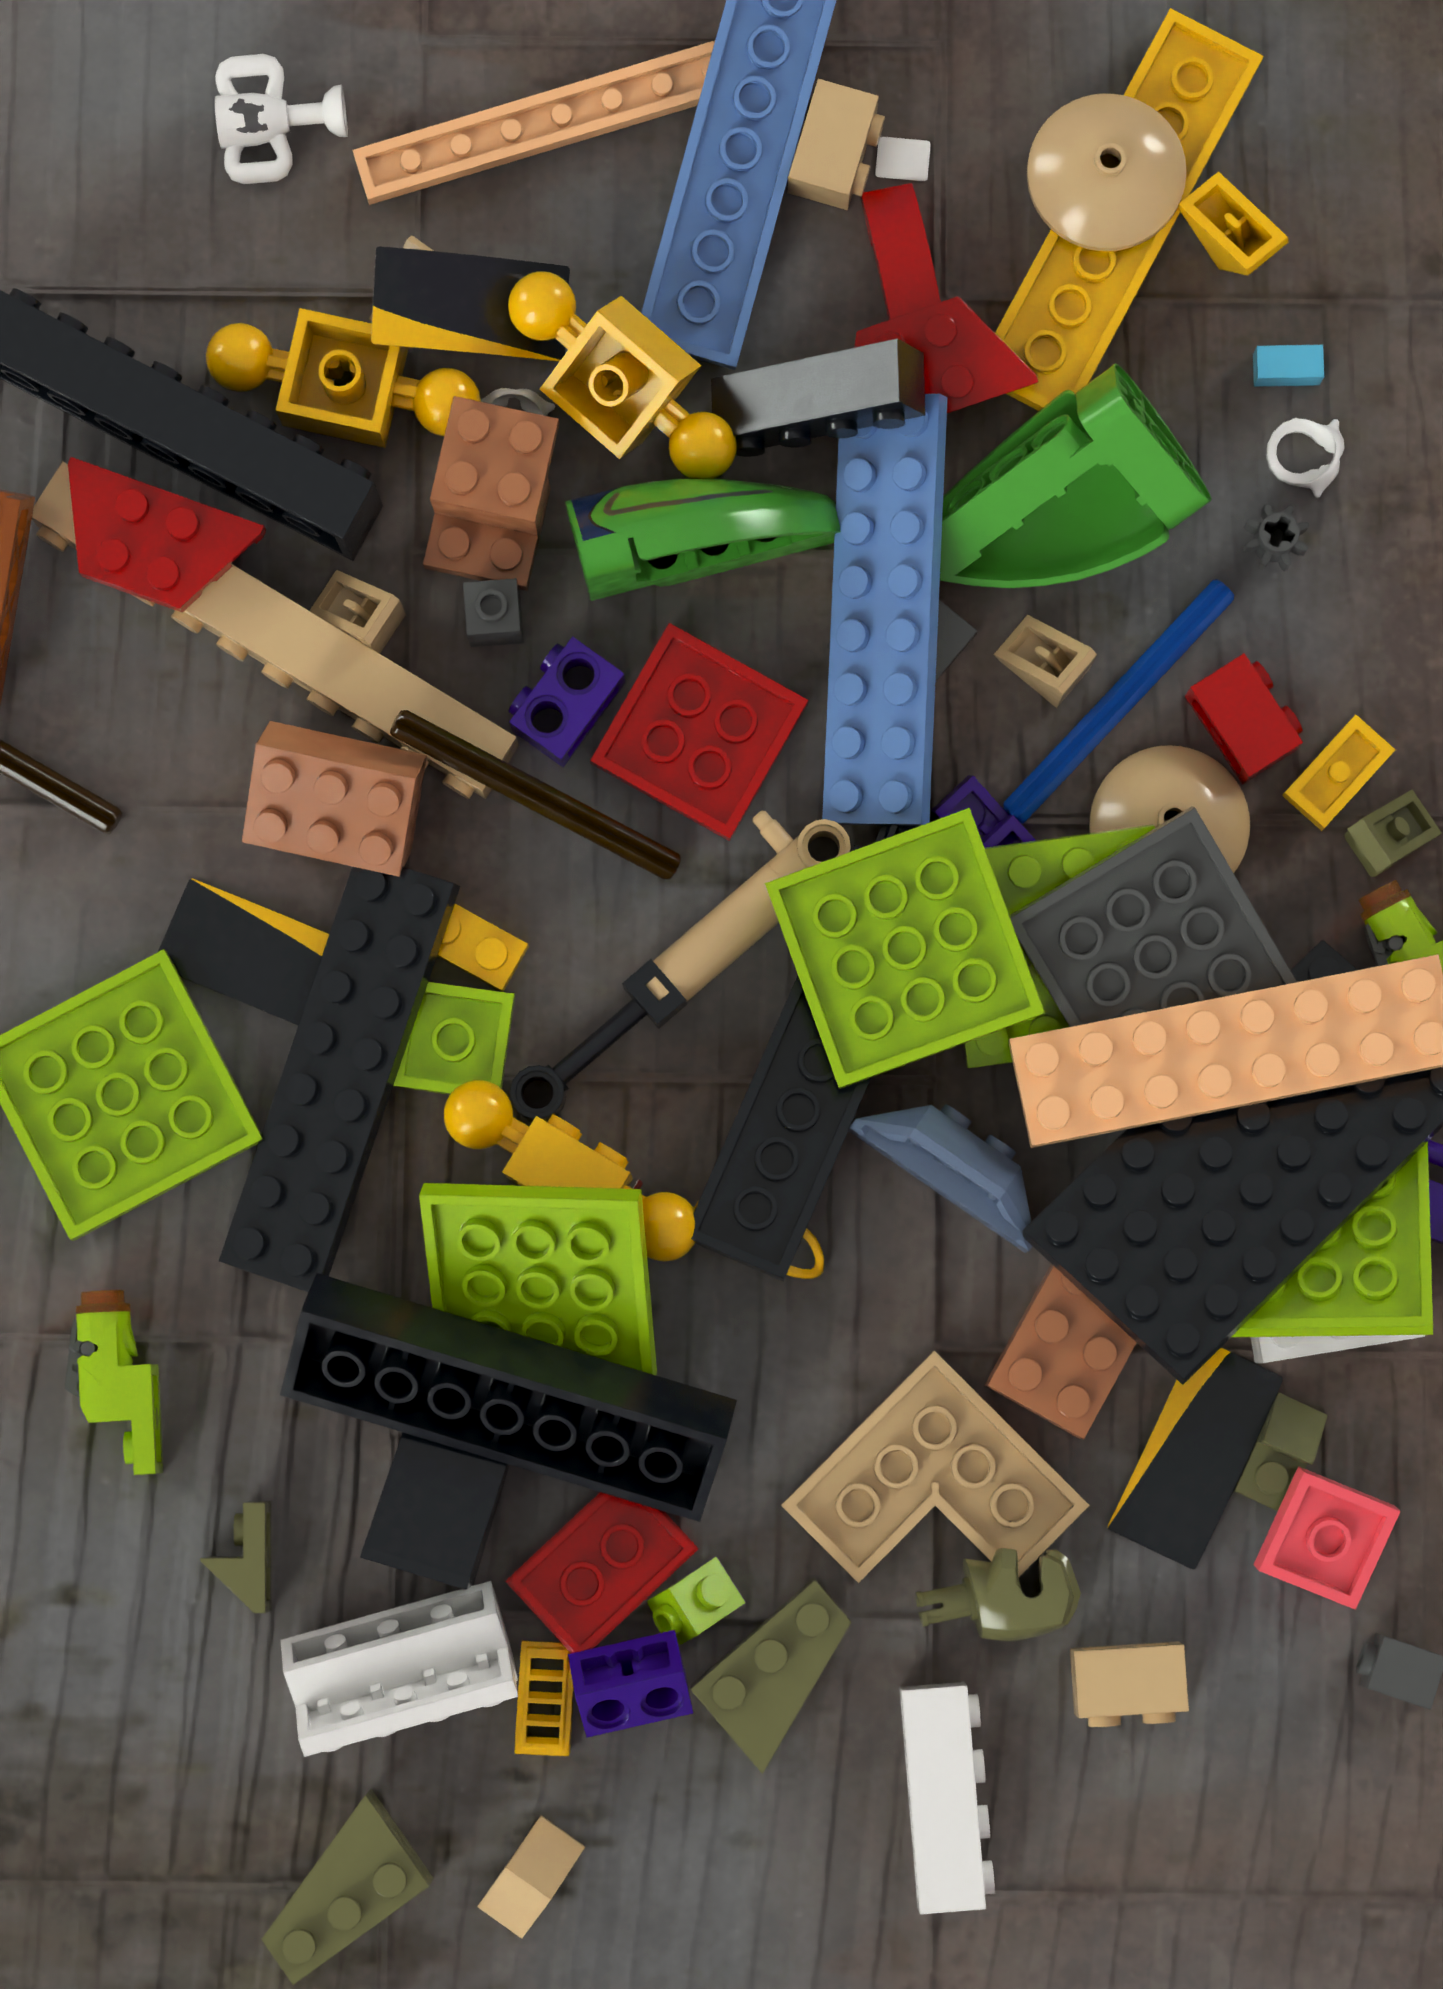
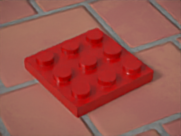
M668 623L593 754L590 763L724 839L731 841L806 709L809 700L673 624Z

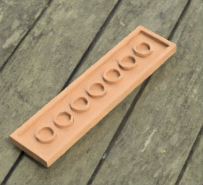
M1439 954L1009 1039V1047L1030 1147L1055 1144L1443 1067V972Z

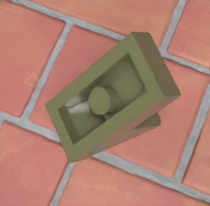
M1412 789L1347 828L1348 831L1344 836L1371 877H1376L1441 835L1442 832Z
M1277 1392L1266 1421L1233 1491L1278 1512L1298 1466L1305 1469L1307 1465H1313L1328 1415Z
M271 1501L244 1502L243 1513H235L234 1544L235 1546H243V1556H208L200 1558V1561L253 1613H267L271 1611Z

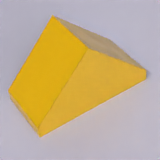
M1219 171L1178 204L1180 212L1220 270L1248 276L1289 243L1288 236Z

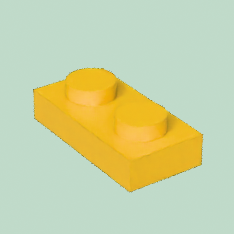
M1355 714L1282 796L1322 831L1396 749Z
M454 904L437 956L497 990L504 992L529 945L463 907Z

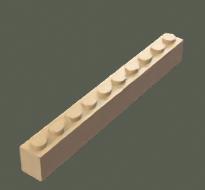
M63 461L34 505L32 520L40 528L36 535L61 552H64L67 545L76 550L68 464ZM233 564L217 581L210 582L202 590L201 596L183 613L175 610L171 615L172 619L196 634L204 627L220 637L216 645L236 659L244 661L248 654L263 663L265 666L261 673L282 687L288 689L292 682L309 691L310 694L306 700L323 712L334 716L336 711L340 710L355 719L351 727L377 744L384 737L401 747L400 749L425 754L390 734L391 726L401 710H408L506 763H509L519 747L517 737ZM135 596L139 600L143 601L144 603L152 607L155 604L154 602ZM427 755L425 769L429 764L444 773L446 776L442 783L461 796L470 799L473 792L486 799L492 789Z

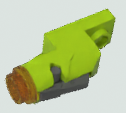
M1394 880L1358 899L1364 910L1360 914L1365 923L1363 930L1376 967L1439 954L1443 972V940L1436 943L1433 936L1438 934L1437 931L1418 909L1408 889L1402 891L1397 880Z
M124 1290L80 1292L81 1305L76 1306V1319L73 1320L71 1328L65 1389L80 1398V1407L88 1423L131 1420L132 1431L124 1432L123 1453L125 1463L133 1464L134 1475L163 1473L158 1364L133 1365L132 1357H137L138 1353L131 1327L130 1303H125Z

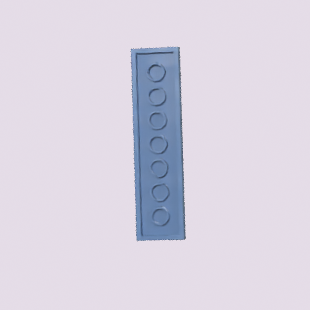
M726 0L641 310L645 317L694 359L735 370L737 367L836 0Z
M925 394L926 415L905 419V425L902 427L882 429L871 426L858 429L856 436L839 438L836 512L841 532L836 533L834 536L822 819L835 821L839 825L888 826L889 824H896L898 826H921L930 822L948 397L942 394Z

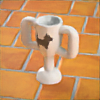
M267 54L234 56L219 64L215 80L220 96H215V116L221 149H226L224 166L231 180L241 184L276 182L288 176L293 165L292 152L286 137V133L290 131V126L325 123L331 133L338 137H348L347 114L342 84L333 86L327 91L322 102L288 105L287 101L282 99L284 84L283 67L275 57ZM261 75H268L269 77L265 94H238L231 81L232 78ZM270 142L277 155L276 160L240 163L241 152L244 147L258 146Z

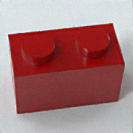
M1245 653L1191 686L1185 695L1188 703L1242 785L1297 751L1303 743L1299 737L1303 729L1298 718L1287 705L1280 708L1269 691L1274 687L1269 674L1258 661L1251 664Z

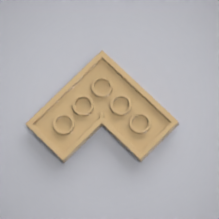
M935 1351L781 1504L858 1583L934 1506L991 1562L996 1550L999 1548L1017 1550L1018 1578L1090 1506Z

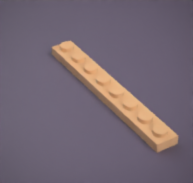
M715 40L354 149L352 151L368 203L372 205L698 105Z

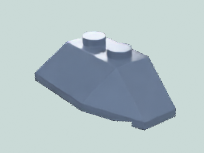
M947 1104L940 1111L932 1105L856 1118L849 1128V1132L1024 1253L1030 1251L1032 1245L1023 1238V1229L1031 1223L1022 1169L1021 1166L1012 1161L1016 1152L1008 1145L992 1135H989L983 1141L971 1133L967 1128L972 1122Z

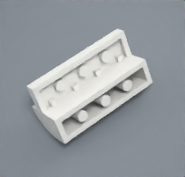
M491 1581L471 1586L467 1590L452 1591L281 1640L283 1673L295 1704L298 1741L304 1757L321 1752L336 1751L345 1745L374 1737L389 1736L402 1729L427 1722H439L455 1714L480 1707H492L505 1700L518 1697L516 1685L518 1676L514 1657Z

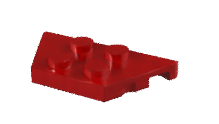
M960 296L856 332L855 347L898 338L923 352L925 394H942L948 397L947 413L1039 382L1037 374L1006 345Z
M73 457L69 459L68 472L78 570L84 578L183 613L201 596L202 590L210 582L217 581L232 567L231 563L254 542L257 544L262 540L266 533L264 525Z

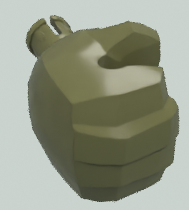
M1007 1548L997 1549L992 1562L964 1558L963 1570L965 1577L962 1578V1584L925 1592H915L917 1607L940 1603L939 1608L918 1612L922 1627L970 1616L971 1621L975 1622L977 1632L981 1638L1002 1641L1025 1640L1044 1635L1068 1625L1077 1609L1081 1595L1069 1559L1058 1550L1051 1549L1046 1550L1044 1556L1039 1557L1038 1582L1040 1590L1038 1594L1032 1598L1026 1597L1021 1591L1018 1578L1017 1550Z

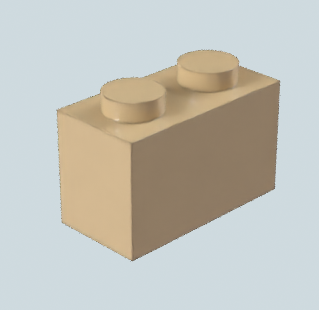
M822 79L817 80L789 172L787 193L844 210H848L853 194L862 197L870 171V165L862 163L867 145L877 147L885 121V116L877 114L878 95Z
M1176 1641L1070 1648L1074 1714L1078 1718H1088V1727L1121 1725V1716L1142 1714L1143 1723L1145 1724L1176 1722L1175 1712L1189 1711L1184 1644Z

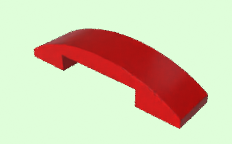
M908 183L863 192L861 202L870 244L874 249L888 319L890 320L941 302L928 240L913 184Z

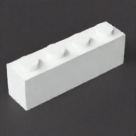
M965 1682L899 1687L919 1913L932 1914L986 1909L985 1895L995 1894L992 1860L982 1861L980 1839L990 1838L988 1806L977 1805L976 1783H985L983 1750H973L971 1728L981 1727L978 1694L968 1695V1688Z

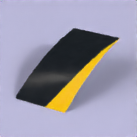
M379 246L376 248L371 342L378 345L482 353L560 362L565 355V347L555 338L544 341L534 340L520 333L510 319L508 300L511 290L524 276L533 272H551L560 276L569 284L570 268L563 265Z
M192 878L187 883L159 951L164 949L168 952L180 977L299 1025L329 934Z
M1220 1348L1183 1385L1176 1379L1153 1432L1108 1523V1529L1190 1569H1195L1213 1535L1266 1421L1277 1392L1283 1382L1282 1376L1224 1348Z

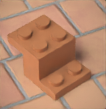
M453 397L430 496L435 514L423 561L424 569L479 581L517 578L519 589L528 591L551 491L548 472L559 428L558 418L466 398Z

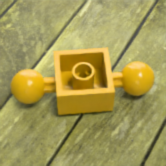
M533 272L524 276L515 284L509 296L508 311L516 329L524 336L534 340L544 341L555 338L568 349L539 390L618 459H621L642 444L656 426L669 437L670 458L674 466L683 475L691 479H714L729 469L734 461L737 450L736 437L733 436L729 424L722 417L710 412L689 414L675 401L702 365L624 297L620 296L597 310L588 324H586L575 314L576 299L574 292L569 284L560 276L551 272Z
M299 308L289 352L273 349L269 339L261 330L244 323L230 324L218 330L210 339L206 350V364L209 373L219 385L228 390L237 392L250 391L259 387L266 379L281 382L275 411L282 426L386 448L395 407L414 411L418 421L425 429L436 435L444 436L454 396L481 402L480 393L475 382L467 374L454 368L433 370L421 380L403 377L409 347L373 344L371 342L372 323ZM344 371H350L353 380L344 386H336L332 379H341Z
M484 1080L468 1081L454 1089L446 1101L444 1123L450 1136L457 1143L467 1148L486 1149L498 1145L510 1152L512 1156L502 1173L520 1186L633 1189L629 1187L633 1177L625 1169L629 1163L626 1157L601 1142L598 1143L595 1150L579 1142L583 1134L580 1133L578 1128L554 1114L551 1115L548 1122L536 1116L530 1126L513 1117V1108L509 1097L494 1083ZM658 1192L647 1197L642 1194L647 1257L652 1260L667 1262L679 1259L687 1254L695 1244L691 1239L695 1229L693 1215L695 1209L682 1196L671 1192Z

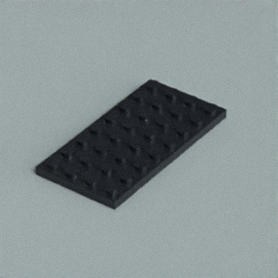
M1324 940L1320 941L1291 970L1297 982L1357 971L1351 963ZM1443 1067L1127 1129L1023 1229V1238L1183 1385L1443 1127Z

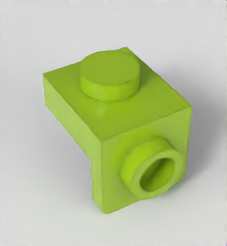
M715 1557L666 1590L649 1599L647 1603L653 1612V1620L661 1633L675 1630L678 1644L681 1645L745 1604V1601L718 1558Z

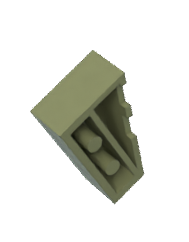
M815 1578L810 1580L692 1683L690 1687L694 1695L762 1774L851 1624L850 1618Z
M372 1789L363 1797L261 1939L292 1985L296 1984L424 1891L434 1880Z

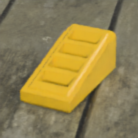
M521 1641L515 1754L569 1756L571 1753L574 1695L568 1654L571 1653L561 1642ZM532 1658L564 1660L563 1670L531 1669ZM531 1681L562 1682V1692L530 1691ZM530 1703L561 1705L560 1715L530 1714ZM528 1726L560 1727L559 1738L528 1736Z

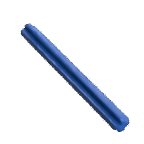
M1218 579L1210 582L1004 801L1003 809L1008 815H1014L1021 824L1030 818L1232 603L1235 595L1229 587Z

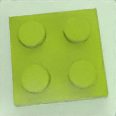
M428 982L393 1087L450 1095L454 1089L463 1083L472 1080H484L494 1083L502 1089L515 1000L514 993Z

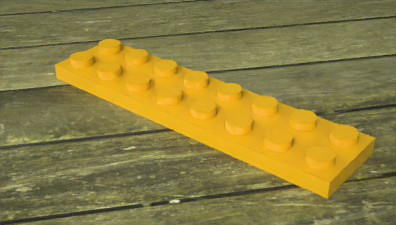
M1170 8L1128 85L1124 96L1137 99L1155 109L1169 122L1177 134L1183 147L1186 161V182L1181 198L1182 201L1192 193L1264 56ZM1105 154L1100 158L1101 163L1107 168H1115L1119 165L1118 158L1112 154ZM1179 206L1170 221L1156 235L1139 245L1123 250L1096 251L1086 249L1066 241L1050 230L995 332L1037 374L1039 382L1006 393L1007 395L1040 411L1063 391L1071 390L1076 394L1090 383L1181 213Z

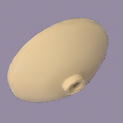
M1094 94L1081 97L1054 112L1038 131L1032 143L1027 164V183L1030 197L1043 221L1052 231L1066 241L1079 247L1096 251H1117L1131 248L1156 235L1165 227L1176 212L1186 182V161L1183 147L1169 122L1159 112L1144 102L1118 94ZM1105 154H1112L1118 158L1119 165L1115 168H1107L1101 163L1100 158Z
M1172 745L1156 746L1128 756L1108 773L1099 786L1091 806L1089 833L1145 825H1154L1156 828L1165 823L1164 814L1166 812L1176 811L1180 814L1193 806L1196 808L1234 873L1240 865L1248 846L1250 816L1245 796L1239 784L1231 773L1218 761L1200 751L1187 747Z

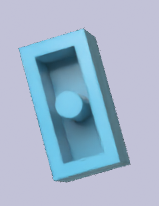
M1323 345L1257 346L1253 353L1254 387L1320 385L1324 378Z

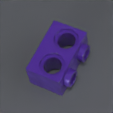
M573 636L565 647L557 643L550 650L540 666V670L545 673L533 690L525 686L508 710L513 715L509 721L512 731L563 768L626 683L625 674ZM576 666H585L594 673L593 682L582 690L572 689L564 682L567 672ZM551 708L560 712L563 720L557 730L543 733L533 726L534 717L539 711Z
M675 1630L568 1654L575 1698L586 1738L694 1713Z

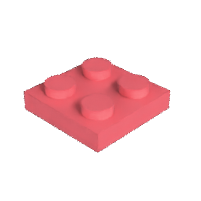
M1298 1466L1253 1565L1260 1572L1356 1610L1401 1511L1395 1505Z

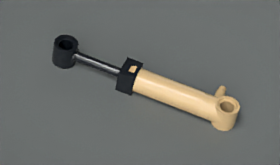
M762 810L753 817V823L777 854L653 961L650 959L622 983L623 988L632 1000L553 1068L549 1065L546 1067L536 1065L528 1066L521 1070L513 1079L510 1088L511 1101L518 1113L529 1121H533L538 1116L548 1122L552 1114L558 1116L565 1105L566 1091L569 1089L566 1084L646 1015L659 1029L687 1005L688 1000L779 923L765 883L821 863L812 858L808 852L809 844L817 837H828L835 841L839 850L836 857L850 852V837L846 830L835 821L827 819L815 820L806 825L800 835L793 840L780 823L772 819L766 811ZM535 1080L547 1081L553 1087L552 1100L543 1108L535 1109L529 1107L524 1102V1090L529 1083Z

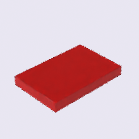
M600 1492L518 1568L505 1583L570 1653L595 1648L699 1548L665 1511Z

